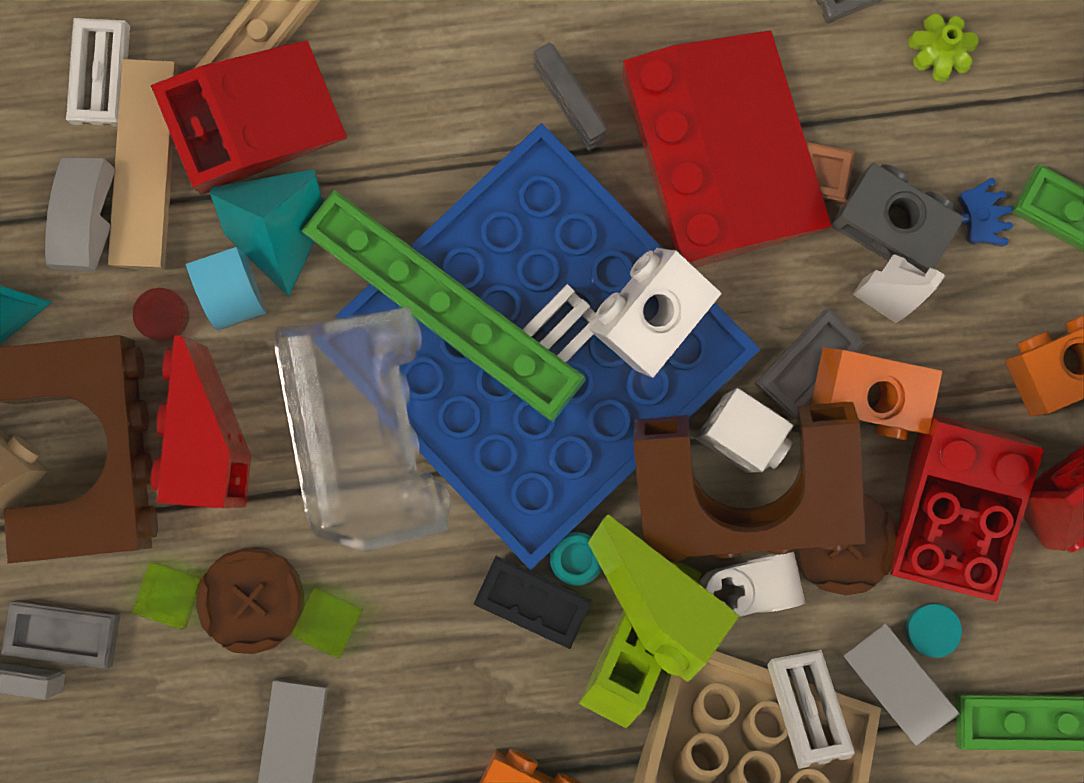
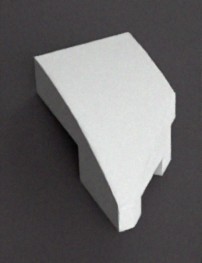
M893 254L883 271L875 270L865 276L853 295L894 323H897L922 304L936 290L945 275L932 268H929L925 274L907 262L905 258Z

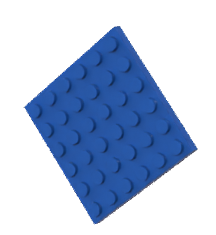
M542 123L410 245V247L521 330L567 284L596 313L600 305L610 295L616 292L620 293L632 279L630 271L642 255L648 251L654 252L656 248H662ZM370 284L311 338L530 570L636 469L633 443L634 419L688 415L689 419L761 350L715 302L654 377L634 370L597 336L593 335L567 362L568 365L582 374L586 381L552 423ZM655 295L646 301L643 308L644 318L647 322L656 316L659 309V302ZM566 302L532 338L540 343L573 307ZM581 316L549 350L557 356L587 326L588 322Z

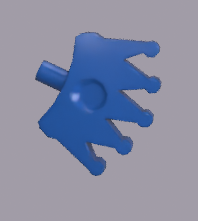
M989 178L972 190L964 191L957 198L964 210V213L960 214L965 217L961 224L967 223L966 241L970 244L983 243L1000 247L1008 244L1007 238L1001 239L995 233L1002 230L1008 231L1013 227V224L996 220V218L1008 215L1013 211V208L1009 205L1006 207L992 205L997 200H1001L1006 196L1005 191L998 193L985 192L988 187L995 184L996 180L994 178Z

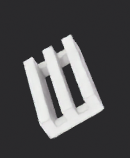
M73 18L66 120L71 124L82 125V122L95 126H103L104 123L118 127L122 59H128L130 25L125 20ZM89 31H95L90 110H83ZM109 32H113L108 111H104Z
M568 284L523 329L525 333L533 337L568 302L573 309L540 342L549 350L582 316L588 322L587 326L557 355L566 363L594 335L590 329L598 320L596 313L590 308V305L578 297Z
M822 650L771 659L767 666L798 769L809 767L812 763L817 762L819 765L829 763L832 759L837 758L839 760L850 759L855 752ZM803 666H810L834 741L833 746L827 745L818 716L817 706L811 694ZM786 669H790L813 743V750L810 748Z

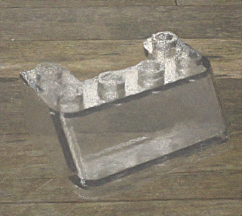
M410 307L377 310L278 327L275 332L276 357L302 497L310 528L319 538L364 552L449 530L447 514L450 512L451 504L446 486L442 482H437L433 475L417 471L415 457L419 454V442L415 430L409 425L406 404H408L410 399V391L405 376L399 370V365L413 362L416 351L420 349L422 342L419 325L412 318Z

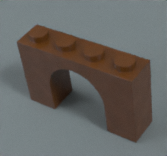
M122 335L0 347V403L17 405L66 399L77 400L87 406L97 416L103 426L107 439V459L99 479L86 493L65 503L3 509L8 564L152 548L151 538L157 536L158 518L155 507L153 505L149 506L147 484H151L153 462L148 452L144 453L142 432L147 431L149 428V413L145 400H140L138 379L144 377L145 365L141 349L135 347V340Z
M853 401L798 406L801 455L798 475L792 486L781 497L769 504L755 508H736L722 504L709 496L700 486L693 470L688 415L634 419L633 443L644 542L670 562L682 561L689 556L703 555L733 558L741 553L767 551L772 554H787L796 549L815 547L836 551L846 549L850 545L865 544L860 421Z

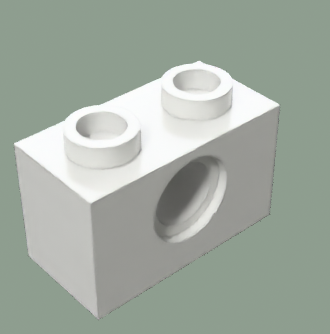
M656 248L654 252L648 251L636 261L630 271L632 279L620 293H613L600 305L596 312L598 320L590 329L595 336L634 370L650 377H654L722 294L677 251ZM655 295L659 302V309L656 316L647 322L644 318L643 308L646 301Z
M736 388L721 397L695 439L746 473L763 472L769 466L775 469L787 454L792 441L786 438V436L793 427V424L739 388Z

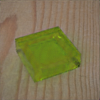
M155 561L149 562L132 613L180 630L186 629L197 599L198 585L202 577Z
M315 587L291 637L340 659L364 609L319 587Z

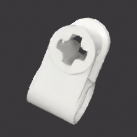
M794 551L787 554L763 555L748 559V562L715 568L706 572L698 583L712 595H714V591L722 588V579L725 584L734 585L735 594L728 596L727 606L740 616L758 612L779 611L806 604Z

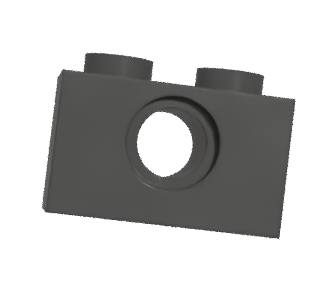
M873 162L860 175L831 225L834 229L885 260L889 261L893 254L900 256L926 274L929 268H935L965 217L953 211V203L944 196L931 191L923 193L908 183L909 178L901 170L887 164L879 166ZM890 206H898L907 213L909 217L907 229H900L891 223L888 216Z

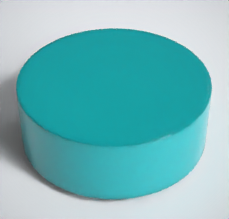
M570 532L550 552L551 568L554 574L564 583L570 585L589 583L601 570L588 544L591 536L588 534Z
M922 604L910 612L905 622L904 629L907 642L916 652L925 656L939 658L952 653L959 645L962 637V627L959 618L950 608L944 605Z

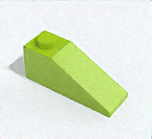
M607 514L588 544L643 647L654 655L655 661L664 671L674 676H680L689 682L706 665L740 615Z
M680 561L671 562L698 583L701 572ZM624 610L595 665L578 704L627 728L645 709L662 668L655 661L654 655L643 647Z

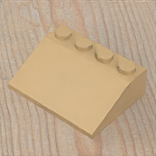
M715 651L706 665L689 682L680 676L667 674L640 756L634 783H868L881 708L835 692L855 754L850 759L839 760L837 758L832 759L829 763L819 765L817 762L812 763L809 767L798 769L769 670ZM788 676L810 748L813 750V743L793 679ZM808 683L817 706L818 716L827 745L833 746L834 741L816 685Z

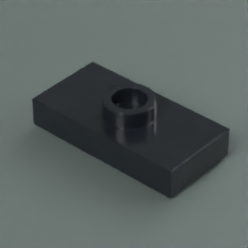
M496 555L473 605L571 649L593 600Z

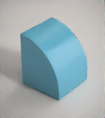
M234 247L186 264L199 302L216 330L267 314L248 257L239 248Z

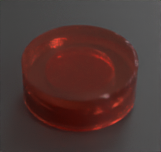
M153 288L145 291L138 297L133 307L132 315L136 328L141 334L155 341L166 342L173 340L174 335L180 336L184 332L189 322V309L184 299L166 288Z

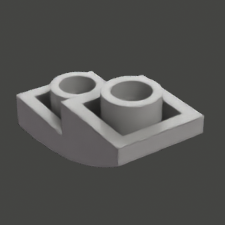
M60 158L50 194L45 232L46 265L51 269L96 271L111 225L100 216L116 171L105 158Z
M886 623L844 655L845 659L916 746H919L960 714Z

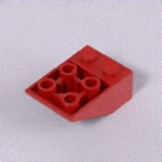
M308 40L202 65L150 85L190 183L201 195L210 192V187L237 182L347 139Z
M174 335L173 348H167L163 358V378L165 381H169L167 403H161L157 415L158 435L163 436L161 458L157 457L154 460L151 471L152 490L158 491L156 503L223 509L244 508L247 503L251 453L208 347L184 336Z
M933 414L929 434L918 432L910 457L891 575L997 602L1044 448L1023 436Z

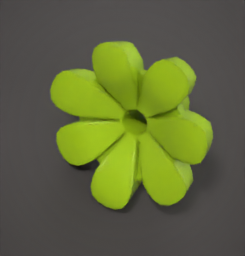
M932 14L927 17L923 24L926 31H915L908 40L910 48L921 50L913 58L914 66L918 70L923 71L933 65V78L939 82H945L949 79L952 67L959 73L968 72L972 65V58L966 52L974 51L977 48L978 36L976 33H963L964 20L958 16L952 17L947 23L944 22L939 14Z

